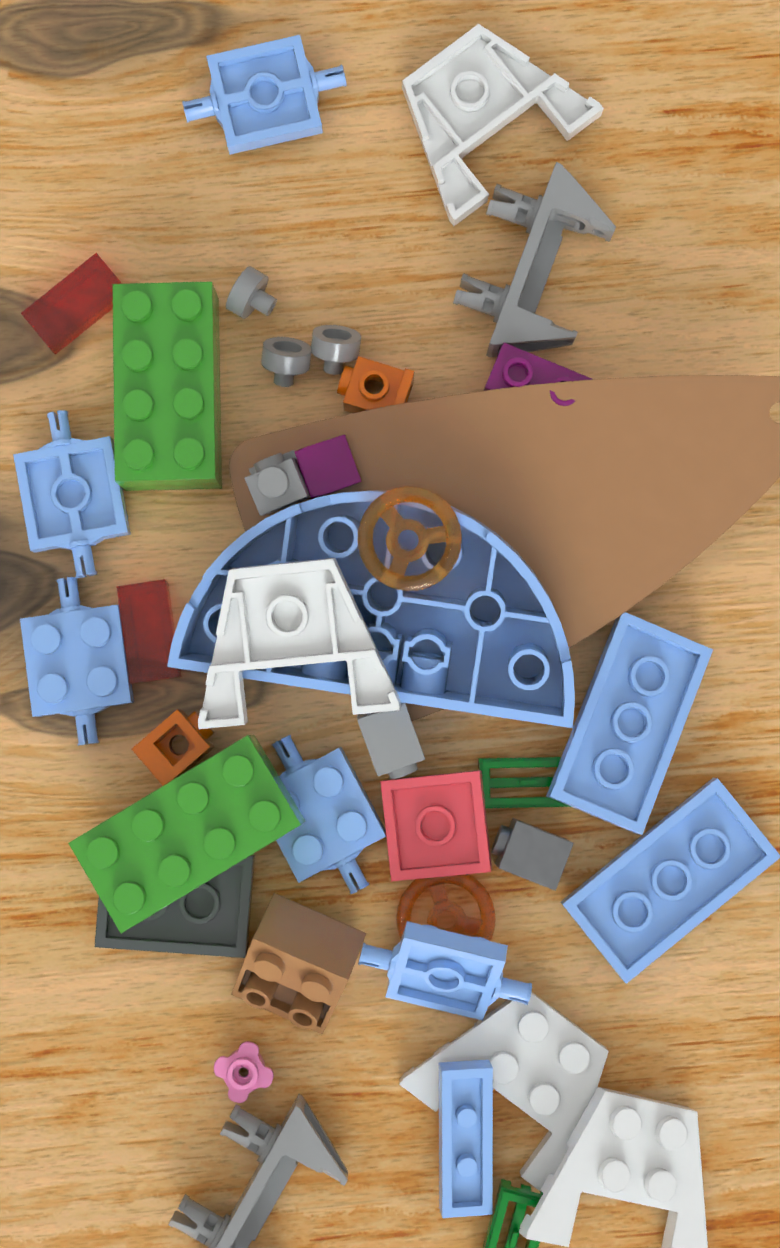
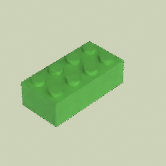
M213 282L112 284L115 482L125 491L222 489L219 298Z
M247 735L68 844L122 934L302 825L305 819L255 735Z

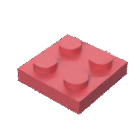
M481 770L380 781L391 882L487 873L493 870Z

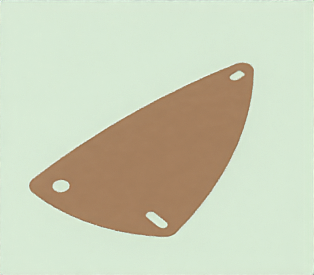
M678 375L592 379L509 387L385 406L315 421L247 439L240 443L233 451L229 462V473L238 511L246 532L265 518L275 514L259 515L244 479L251 475L249 468L254 467L253 464L279 453L285 454L292 450H299L345 434L362 482L327 495L367 490L403 492L427 497L450 505L476 518L512 546L534 571L553 603L562 624L568 647L570 648L621 616L691 563L744 515L779 479L780 423L774 422L771 419L770 409L775 403L780 402V376ZM550 390L555 392V395L560 400L567 401L573 399L575 402L569 406H560L552 400ZM308 498V499H306V500H304V501H301V502H299V503H302V502L311 500L312 498ZM405 703L411 721L444 710L442 708Z

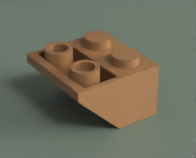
M274 893L252 939L231 995L244 1000L245 1003L253 1008L265 1009L288 1019L299 1028L311 1029L323 1034L350 978L367 933Z

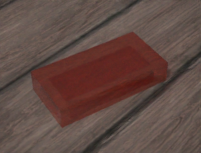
M95 253L21 312V314L56 355L113 309L112 284L122 283L101 257Z
M163 579L116 586L130 684L134 685L182 677L181 669L167 667L171 643L175 633L168 581Z

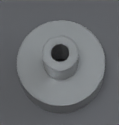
M251 266L247 267L233 285L226 302V309L243 319H246L254 309L269 316L277 303V299L265 292L268 276Z
M322 325L313 329L312 354L324 360V372L333 375L341 374L344 362H351L358 358L361 335L356 330L340 325Z
M269 338L263 342L261 364L267 370L275 373L274 383L276 385L290 387L293 385L294 375L304 374L309 371L312 349L306 342L295 338Z

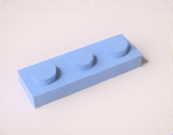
M489 1060L439 1062V1210L442 1218L493 1215V1067Z

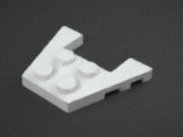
M480 24L473 27L402 80L404 96L448 219L453 226L485 204L489 197V193L463 162V157L534 104H538L566 141L598 119L604 109L592 97H589L587 100L570 89L569 82L556 74L550 76L530 63L529 56Z
M336 558L229 569L216 630L217 639L212 663L209 666L205 684L207 687L203 707L198 718L199 729L240 726L248 722L242 671L326 662H347L353 715L400 710V698Z
M531 992L528 1005L512 1000L505 1001L485 1015L483 1021L478 1020L472 1028L451 1043L448 1042L436 1050L434 1055L416 1068L412 1067L405 1072L399 1079V1085L436 1112L439 1108V1062L489 1060L493 1067V1089L549 1130L520 1170L521 1177L540 1191L549 1173L554 1174L569 1148L566 1143L597 1090L609 1051L604 1045Z
M598 1087L566 1143L569 1148L556 1172L554 1174L549 1173L540 1189L543 1195L531 1216L526 1214L520 1225L519 1233L526 1239L569 1247L580 1195L584 1192L669 1210L661 1248H708L697 1111L681 1105Z

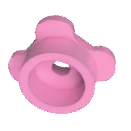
M243 1042L239 1049L234 1051L229 1057L221 1056L214 1064L215 1075L223 1078L229 1088V1099L236 1103L245 1102L249 1093L259 1087L267 1088L273 1081V1071L270 1067L265 1066L264 1060L259 1054V1047L254 1042ZM240 1068H246L248 1075L245 1077L239 1074Z

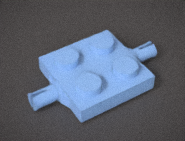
M296 35L206 56L212 78L210 96L182 101L187 123L216 116V120L224 130L227 147L231 155L322 134V123L318 111L319 92L342 86L346 87L347 84L342 65L314 72L312 65L305 56L301 36Z
M59 410L57 414L53 411L47 414L52 442L47 443L38 450L13 454L30 551L34 553L58 548L72 550L76 571L75 576L76 578H85L87 575H97L91 546H95L105 539L131 535L123 488L115 482L114 440L111 436L91 440L72 438L68 411Z
M67 577V579H57L61 608L47 615L21 618L20 624L32 717L55 714L75 717L78 746L99 743L95 720L96 713L110 706L134 703L122 606L111 605L91 608L80 605L78 578Z
M291 735L273 743L272 746L275 748L286 769L279 777L305 819L302 825L276 840L298 883L320 871L338 868L350 890V894L369 885V882H367L355 858L365 847L386 837V830L342 747L321 758L303 761Z
M407 921L401 941L393 950L363 943L358 965L362 964L388 971L387 976L389 980L386 998L482 1021L488 1006L494 1003L498 997L528 1005L532 992V983L503 977L508 945L492 942L482 937H471L442 930L432 925H421Z

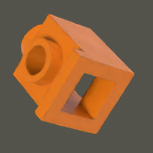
M358 356L354 368L345 365L339 381L337 394L345 396L343 400L344 411L357 413L407 403L414 384L415 371L406 368L401 370ZM369 380L381 382L384 387L379 393L371 394L366 391L365 384Z
M177 709L131 749L162 786L187 772L214 748V745L208 740L214 734L212 728H198L199 714L196 711L188 716L183 710ZM178 735L186 737L189 743L187 751L181 755L175 753L172 749V741Z

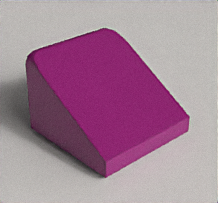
M345 434L295 451L298 464L312 499L362 482Z

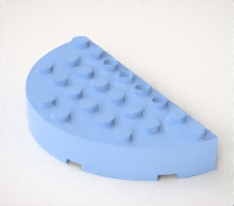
M381 490L349 491L317 497L283 509L244 532L206 570L190 601L186 603L172 639L167 667L208 673L217 639L216 630L229 569L336 558L397 691L400 702L573 728L575 690L569 647L559 616L547 591L534 571L512 546L476 518L450 505L427 497L403 492ZM346 661L242 671L244 679L351 695Z

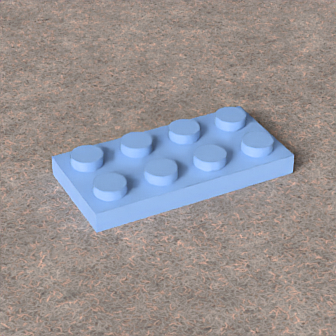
M627 612L616 618L546 796L630 832L643 835L713 649Z
M713 777L560 903L619 977L627 984L780 858V854L720 780Z

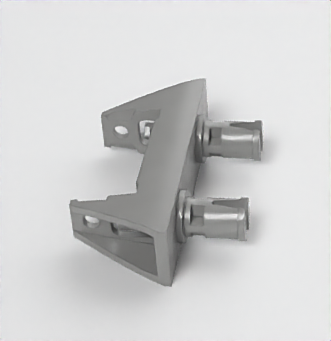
M556 162L544 196L539 195L538 199L496 184L493 194L494 200L489 202L486 215H492L526 227V233L529 234L511 286L506 284L505 289L464 273L461 278L460 287L468 292L456 291L453 304H460L493 316V322L497 323L489 343L486 355L488 357H498L503 343L526 352L572 345L577 336V331L557 326L552 320L535 314L563 238L561 236L562 231L566 229L580 234L590 233L604 238L608 242H610L616 226L564 166Z
M298 1094L282 1124H277L275 1128L241 1109V1106L236 1104L230 1118L240 1126L226 1121L220 1135L230 1138L259 1155L257 1161L260 1163L231 1215L226 1214L223 1218L190 1199V1196L185 1194L178 1207L183 1213L175 1211L168 1225L196 1239L208 1248H248L251 1241H255L298 1162L318 1173L329 1175L345 1186L348 1181V1170L302 1095Z

